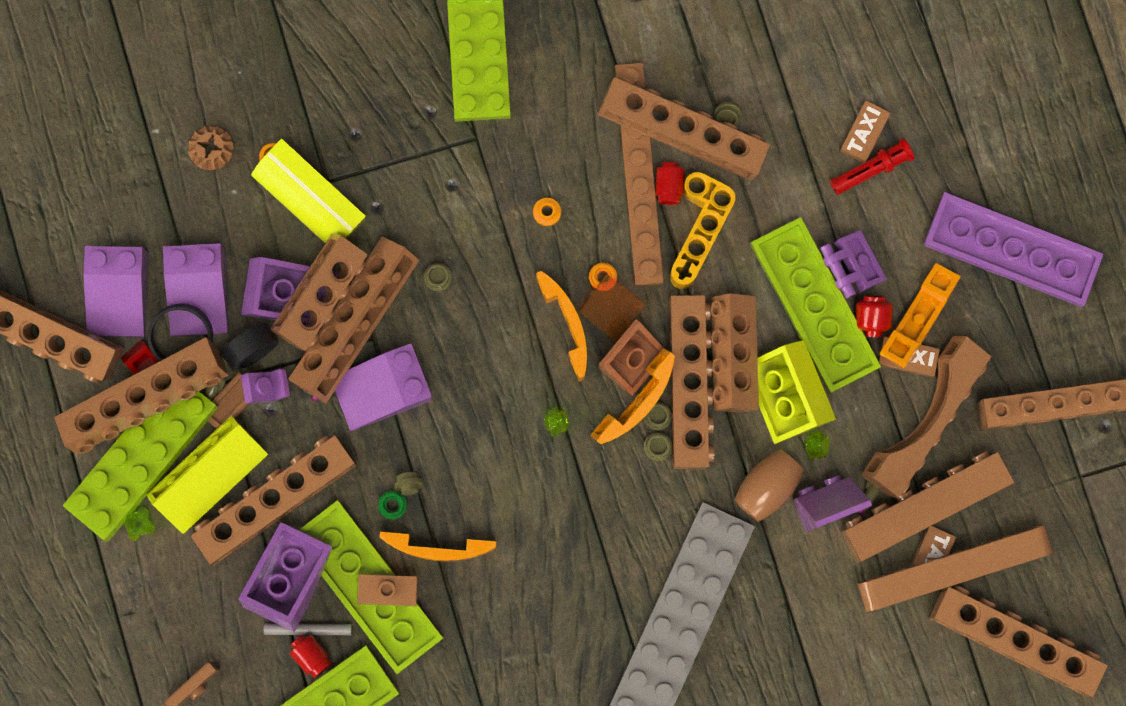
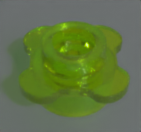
M557 407L548 409V414L545 415V427L547 431H550L552 437L567 431L566 413L564 410H558Z
M817 431L816 434L811 432L806 440V452L808 453L809 460L825 458L828 455L830 447L828 436L823 435L822 431Z
M139 508L137 512L131 513L126 518L124 525L130 540L137 541L142 535L154 533L155 525L150 522L148 509ZM138 521L141 522L140 527L136 526V523Z

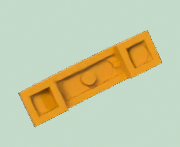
M935 263L922 284L918 295L896 330L892 332L879 355L905 368L936 322L961 276Z
M537 272L536 279L546 303L558 300L577 346V349L568 352V357L578 381H582L586 372L587 347L579 316L562 288L544 272Z
M663 348L645 369L652 376V379L617 420L607 414L590 436L598 443L603 444L618 438L637 425L650 412L662 395L672 372L675 355Z
M380 532V538L397 550L414 557L433 561L467 560L487 554L495 550L497 545L496 541L467 539L466 551L410 546V534Z

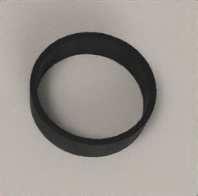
M174 304L162 309L156 315L148 330V344L158 361H162L167 357L158 350L154 341L153 330L156 321L167 312L183 310L193 313L204 323L208 332V339L213 342L211 322L200 309L188 304Z

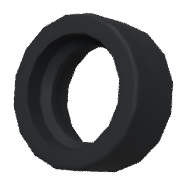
M260 323L232 339L221 350V354L232 371H239L254 364L271 352L278 345V339L270 331L267 323Z

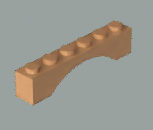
M953 336L938 358L936 391L924 419L905 439L890 448L877 451L861 476L885 495L899 498L900 495L904 494L908 490L910 480L915 472L920 470L925 464V457L931 448L940 441L941 433L946 425L955 418L956 410L961 402L971 394V387L976 379L986 371V364L991 356L967 336Z

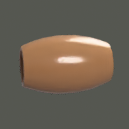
M780 449L765 457L751 470L742 482L734 501L750 517L759 522L776 512L791 497L801 480L804 469L790 455Z

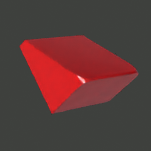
M143 340L137 342L121 357L123 363L134 374L160 362L155 358L150 347Z

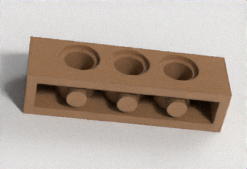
M331 234L273 323L270 331L297 349L306 351L308 348H311L318 340V331L322 325L329 322L334 314L333 308L338 300L343 299L350 289L349 283L354 276H357L365 266L364 260L368 254L343 236ZM338 262L341 271L338 276L334 277L332 268ZM323 286L325 297L319 301L317 299V291ZM305 311H308L310 320L307 324L303 325L301 316Z
M729 293L711 297L714 411L747 412L759 410L756 296Z

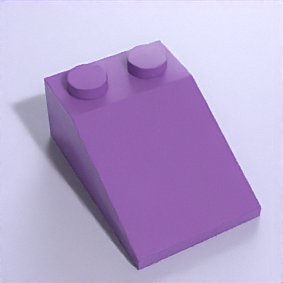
M221 243L164 246L163 263L167 307L174 304L192 305L200 309L208 317L213 328V334H228L226 250ZM183 310L168 312L172 337L208 335L204 323L193 313Z
M85 246L84 292L87 331L100 337H145L149 253L143 247Z
M264 257L251 258L249 260L241 315L275 321L310 266ZM332 271L334 277L338 276L340 273L337 271ZM323 286L317 291V299L319 301L325 297ZM305 311L301 316L303 325L307 324L310 320L308 311Z
M412 344L386 352L349 369L335 389L350 432L429 403L432 399Z
M840 475L824 481L826 487L815 490L813 485L798 491L799 497L793 500L806 532L872 506L870 499L850 477L842 480Z
M280 522L238 598L243 608L295 632L310 604L332 551V546Z

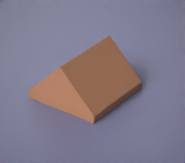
M635 320L599 363L598 369L633 396L650 376L645 369L664 347L638 320Z

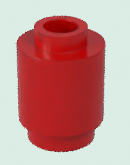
M665 162L662 163V167L656 169L655 196L658 197L659 204L678 205L681 203V198L684 197L685 170L680 168L678 163Z
M302 634L290 645L293 649L289 653L307 675L311 674L314 679L332 664L328 659L330 655L313 635L306 638Z

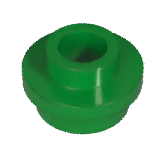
M387 491L380 497L378 509L385 518L391 520L398 519L406 512L407 501L400 492ZM391 500L398 502V508L394 511L389 510L387 507L388 502Z

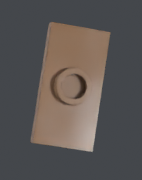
M359 574L357 604L416 606L418 577Z
M214 662L206 663L166 699L165 704L167 706H181L189 698L195 700L207 689L204 684L218 673L220 669Z

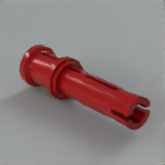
M902 138L898 144L887 150H879L876 153V157L834 179H830V184L838 196L883 171L890 173L894 171V167L903 162L915 160L913 151L908 142Z

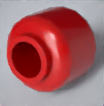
M865 295L863 300L857 302L855 319L857 327L865 331V336L882 337V331L891 329L893 305L891 302L886 301V296Z

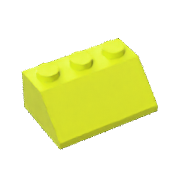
M804 340L784 345L757 358L759 407L774 444L836 420Z

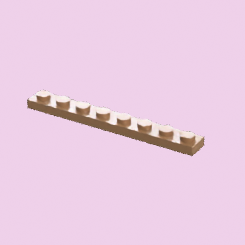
M643 63L615 65L616 78H627L635 83L634 86L645 90ZM632 99L626 100L629 108L633 110L639 109L636 101ZM620 125L635 287L662 285L664 282L650 137Z

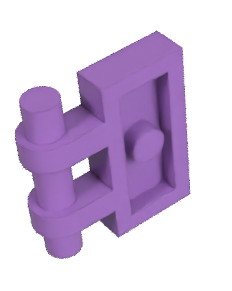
M861 230L834 242L838 249L836 253L830 243L820 248L825 257L823 262L826 267H830L837 280L835 284L838 290H842L846 299L856 294L852 286L853 283H856L861 293L887 280ZM843 260L850 272L849 275H846L840 261Z

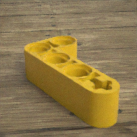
M700 172L690 174L684 183L685 198L703 209L670 272V281L678 289H687L694 283L736 199L733 189ZM699 182L702 184L704 191L693 193L689 188V184ZM724 195L729 200V204L719 206L714 201V197ZM705 219H710L715 222L716 229L707 231L702 227L701 222ZM691 244H699L702 246L704 253L700 256L692 255L688 247ZM686 262L690 263L691 266L687 273L688 277L680 280L678 272L683 270Z

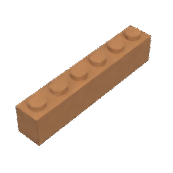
M985 451L972 458L974 464L966 468L960 464L948 470L949 477L941 481L935 477L921 484L924 490L916 494L909 490L900 495L899 498L896 497L898 503L888 507L887 503H884L872 509L873 516L865 520L859 516L845 523L848 529L841 533L856 562H862L1013 484L1014 481L999 453L996 452L989 455L988 451Z

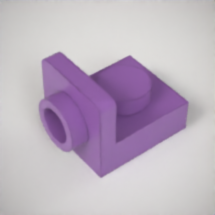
M285 369L241 375L245 404L275 402L290 396L289 382Z

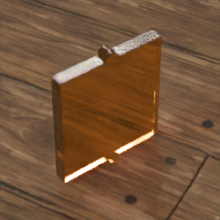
M606 275L596 289L589 292L590 297L578 312L617 342L627 328L632 325L645 304L610 276Z

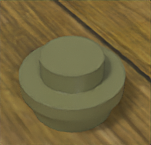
M722 102L715 108L714 119L720 123L727 122L737 126L742 119V110L733 102Z
M434 263L426 268L423 278L425 285L430 290L439 292L450 286L452 274L446 265Z
M657 402L643 420L648 428L660 431L669 426L672 413L666 404Z
M653 433L644 442V452L653 461H663L672 452V442L663 433Z
M417 472L402 473L396 477L394 488L395 491L401 492L402 495H413L423 486V480L419 478Z

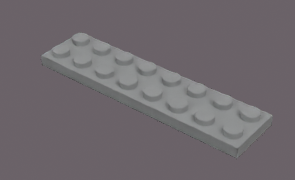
M704 502L701 503L609 706L675 705L755 526Z

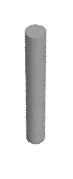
M264 623V635L351 636L352 624L299 623L297 629L293 632L276 623Z

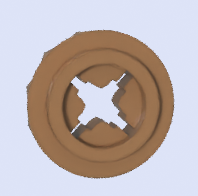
M204 126L202 129L194 131V135L188 141V153L195 165L204 170L222 168L230 161L233 155L234 146L230 135L218 126ZM214 139V145L220 150H212L207 158V151L200 144H209Z

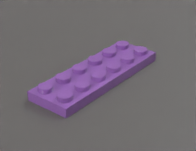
M946 192L942 194L923 244L925 247L1079 307L1085 306L1103 257V253Z

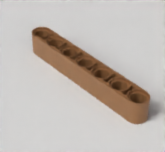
M1040 525L950 553L946 557L941 556L927 561L928 563L912 565L859 582L857 585L865 610L869 612L1053 553L1045 525Z

